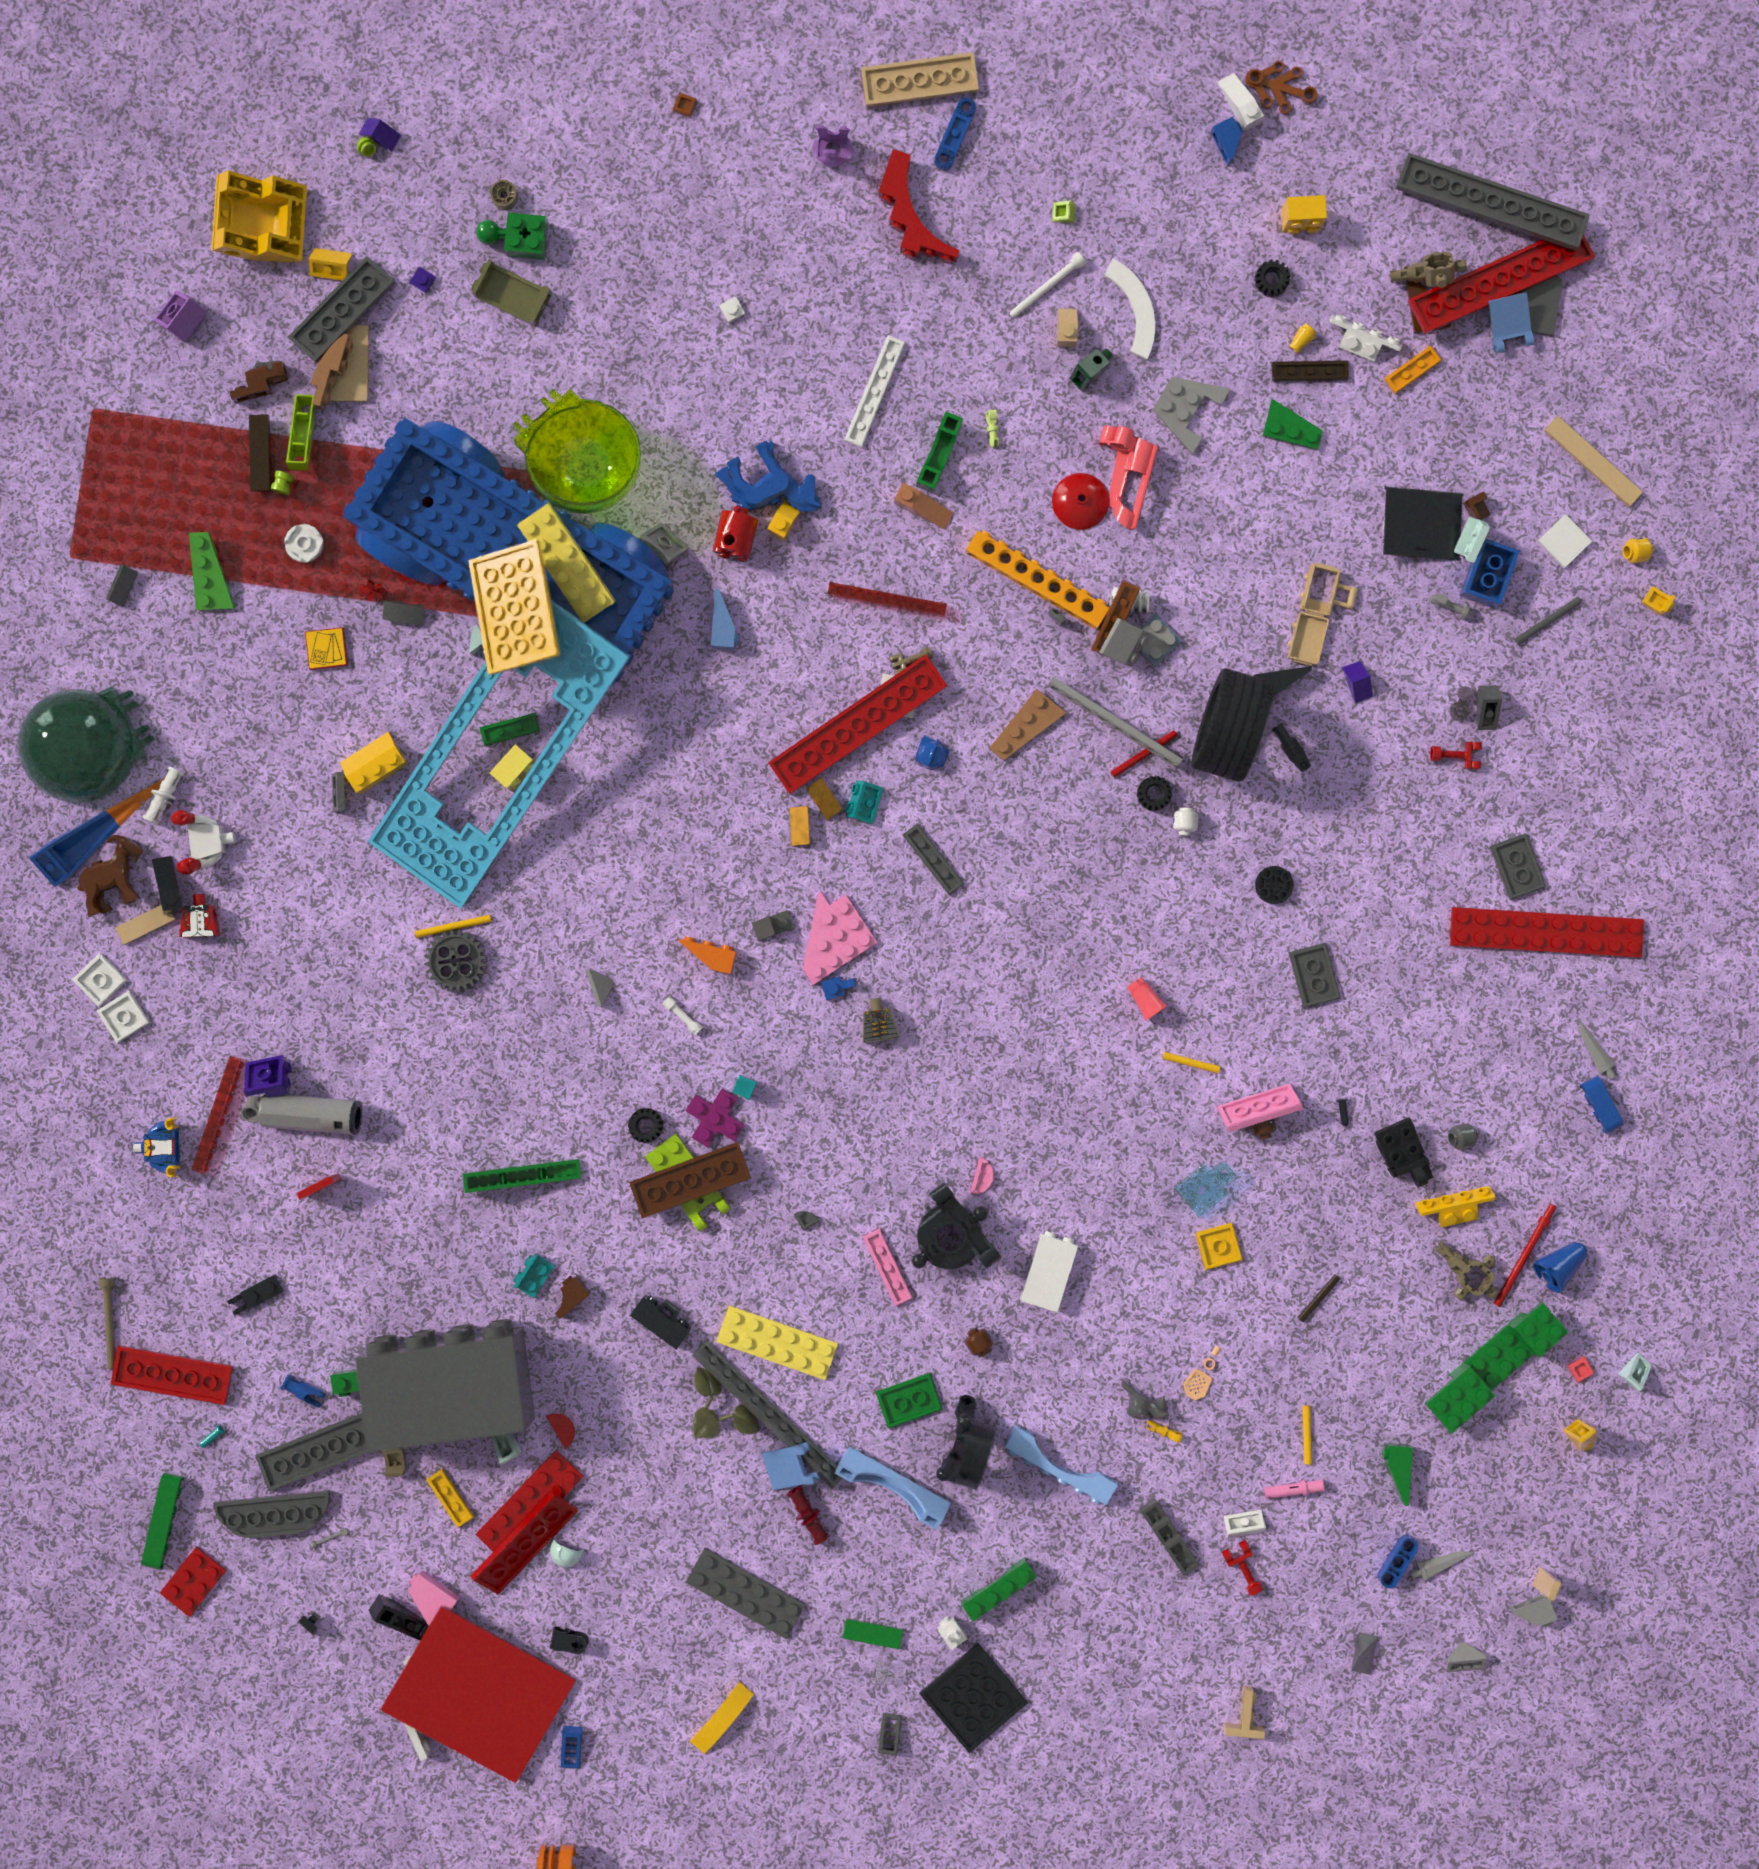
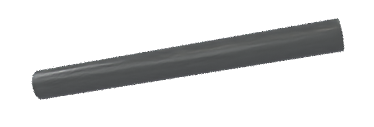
M1579 597L1574 598L1514 638L1517 645L1581 604V599Z

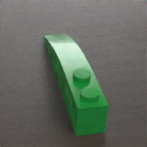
M579 1159L462 1173L464 1193L581 1178Z

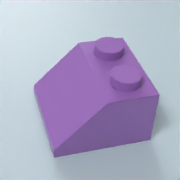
M176 290L153 321L185 343L186 340L193 336L197 325L204 321L207 311L191 298Z

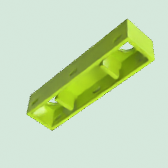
M295 394L286 459L289 470L309 471L317 409L313 405L315 395ZM309 405L311 407L310 414L301 412L302 407ZM297 457H304V461H295Z

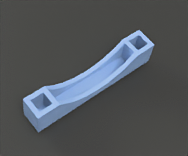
M1016 1424L1004 1444L1005 1448H1007L1006 1452L1016 1457L1019 1455L1024 1458L1023 1461L1033 1467L1035 1464L1040 1467L1042 1473L1058 1477L1057 1481L1061 1484L1074 1486V1491L1081 1495H1084V1493L1091 1496L1090 1499L1098 1505H1101V1503L1107 1505L1118 1486L1116 1481L1100 1472L1090 1474L1076 1473L1057 1466L1041 1452L1033 1434Z
M848 1447L835 1471V1474L851 1483L868 1482L890 1489L909 1504L919 1521L935 1530L943 1522L950 1506V1502L946 1501L943 1497L935 1495L925 1487L917 1485L909 1478L901 1476L891 1468L883 1466L875 1459L869 1458L851 1447Z

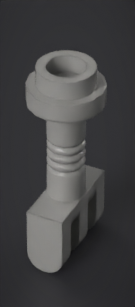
M1439 593L1429 598L1431 603L1440 607L1444 606L1459 613V618L1468 619L1473 610L1470 608V605L1460 606L1449 601L1448 597Z

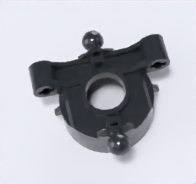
M945 1182L929 1193L937 1205L931 1208L928 1205L926 1207L928 1211H926L919 1222L917 1241L921 1253L915 1254L912 1257V1265L915 1268H924L927 1261L933 1266L947 1270L960 1268L966 1264L972 1266V1260L977 1256L984 1267L988 1269L1002 1258L993 1244L982 1233L979 1221H984L988 1218L989 1214L986 1207L978 1206L972 1212L958 1202ZM946 1224L957 1225L963 1232L962 1244L954 1250L943 1249L937 1242L938 1230Z
M962 1395L955 1409V1416L957 1418L956 1439L952 1450L948 1451L941 1467L937 1469L936 1476L940 1481L948 1480L949 1482L977 1490L990 1457L996 1427L974 1420L976 1400L970 1395Z

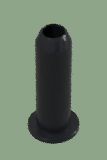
M1347 1098L1336 1100L1339 1103L1342 1126L1349 1125Z

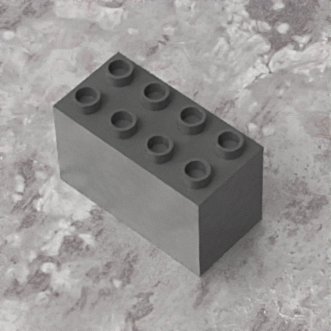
M500 1319L489 1322V1326L482 1327L483 1332L479 1333L474 1332V1324H464L450 1327L451 1331L444 1332L443 1338H436L435 1329H427L413 1332L412 1336L404 1338L405 1343L398 1344L397 1334L373 1338L374 1341L365 1343L366 1351L355 1358L367 1453L525 1431L534 1421L535 1412L524 1328H513L512 1319Z

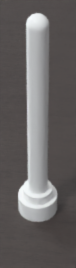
M1079 252L1071 256L1070 263L1015 307L1010 312V316L1015 318L1071 271L1084 267L1087 263Z

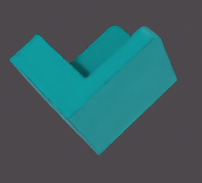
M739 1075L732 1092L750 1100L757 1081Z

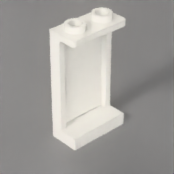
M1045 1231V1234L1040 1233L1020 1301L1058 1313L1078 1245L1074 1243V1239L1064 1237L1062 1240L1056 1238V1234Z

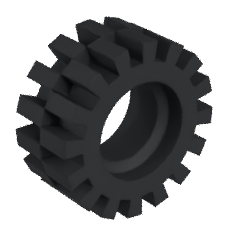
M1272 259L1269 262L1265 261L1258 268L1254 279L1256 281L1255 286L1259 288V292H1263L1264 296H1279L1288 287L1291 274L1288 273V266L1284 267L1285 263L1282 262L1280 264L1279 260L1273 262ZM1269 272L1278 274L1279 283L1269 285L1265 280L1266 274Z
M1150 776L1144 779L1137 789L1138 802L1149 811L1163 809L1170 803L1173 794L1170 783L1165 781V778H1160L1159 776ZM1152 786L1160 788L1162 792L1161 798L1157 801H1152L1147 796V791Z
M642 1108L634 1112L629 1118L628 1124L629 1133L632 1135V1138L643 1143L656 1140L663 1130L664 1123L661 1115L651 1108ZM643 1118H648L653 1122V1129L649 1133H643L639 1129V1121Z

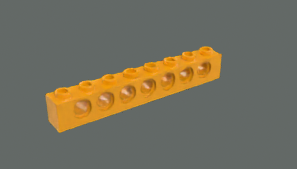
M977 530L965 551L966 554L1097 630L1109 610L1105 601L1099 598L1095 600L1090 597L1091 594L1088 591L1073 587L1074 583L1067 579L1063 581L1057 577L1058 574L1050 569L1046 571L1041 568L1039 562L1033 559L1029 561L1024 558L1025 555L1018 550L1012 551L1005 542L1001 540L995 541L992 539V535L984 530L982 532ZM988 545L992 546L994 552L987 554L983 548ZM1007 555L1010 558V562L1004 564L1000 561V557ZM1018 565H1024L1027 568V571L1025 573H1019L1016 567ZM1041 575L1043 582H1034L1033 576ZM1056 584L1059 586L1060 591L1053 593L1050 591L1049 586ZM1073 594L1076 597V601L1073 603L1068 602L1066 595ZM1086 603L1090 604L1092 606V611L1085 612L1082 608V605Z

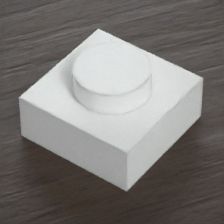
M737 297L719 305L728 323L745 315Z

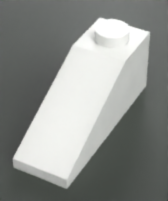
M1234 73L1217 82L1244 132L1261 124L1264 117L1254 97Z

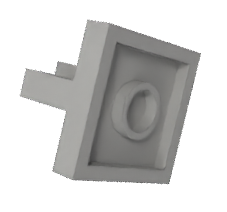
M662 523L649 529L639 538L661 559L667 572L676 560L689 549Z

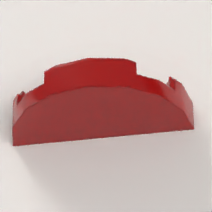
M552 1413L546 1415L566 1450L575 1438L573 1422L568 1416Z

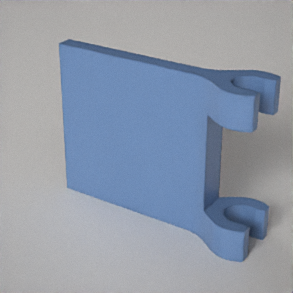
M1527 292L1489 301L1494 352H1505L1503 340L1522 336L1523 344L1526 346L1535 344L1531 330Z
M808 1442L762 1453L773 1490L803 1484L810 1485L820 1479L818 1472L807 1474L801 1455L805 1454V1451L811 1450Z

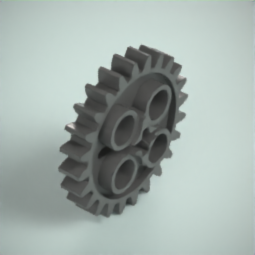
M454 930L450 931V935L447 932H443L444 938L437 935L436 939L438 942H430L433 948H426L430 952V955H424L425 958L429 959V962L424 963V965L430 966L426 973H432L433 975L430 977V980L437 979L435 985L438 986L442 983L443 990L447 986H449L450 992H453L455 987L457 992H461V986L468 990V984L475 986L474 979L481 980L478 976L479 973L485 974L481 967L487 966V964L482 963V960L487 959V956H482L481 954L485 949H479L482 942L475 943L476 936L469 938V932H466L464 936L462 935V930H458L457 935ZM462 945H467L469 951L463 956L460 953V948ZM444 947H447L450 951L446 958L441 956V950ZM455 956L460 959L473 958L472 961L457 962L456 965L454 963L439 964V961L453 960ZM465 964H468L471 968L470 973L467 975L462 972V967ZM446 966H449L452 970L451 975L448 977L443 974V969Z

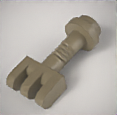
M922 647L923 652L904 659L901 653L889 657L890 662L898 660V662L891 665L892 669H897L894 671V674H898L907 665L914 663L925 654L929 659L933 658L930 647Z

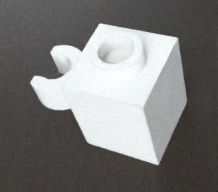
M947 1616L939 1622L938 1632L951 1650L967 1640V1634L954 1616L951 1618Z

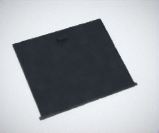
M1384 487L1386 489L1383 555L1459 560L1460 554L1455 553L1454 549L1461 533V508L1464 493Z

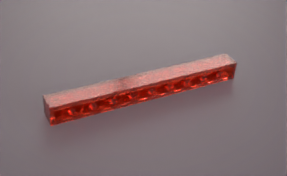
M829 582L827 593L828 596L940 617H945L947 608L946 603Z
M233 1055L229 1056L191 1169L193 1171L203 1174L209 1170L210 1165L208 1163L213 1158V1149L217 1147L218 1142L216 1140L221 1135L220 1128L225 1123L224 1116L228 1114V1104L233 1099V1096H231L232 1092H235L237 1085H235L236 1080H239L241 1076L239 1073L240 1069L244 1067V1059Z

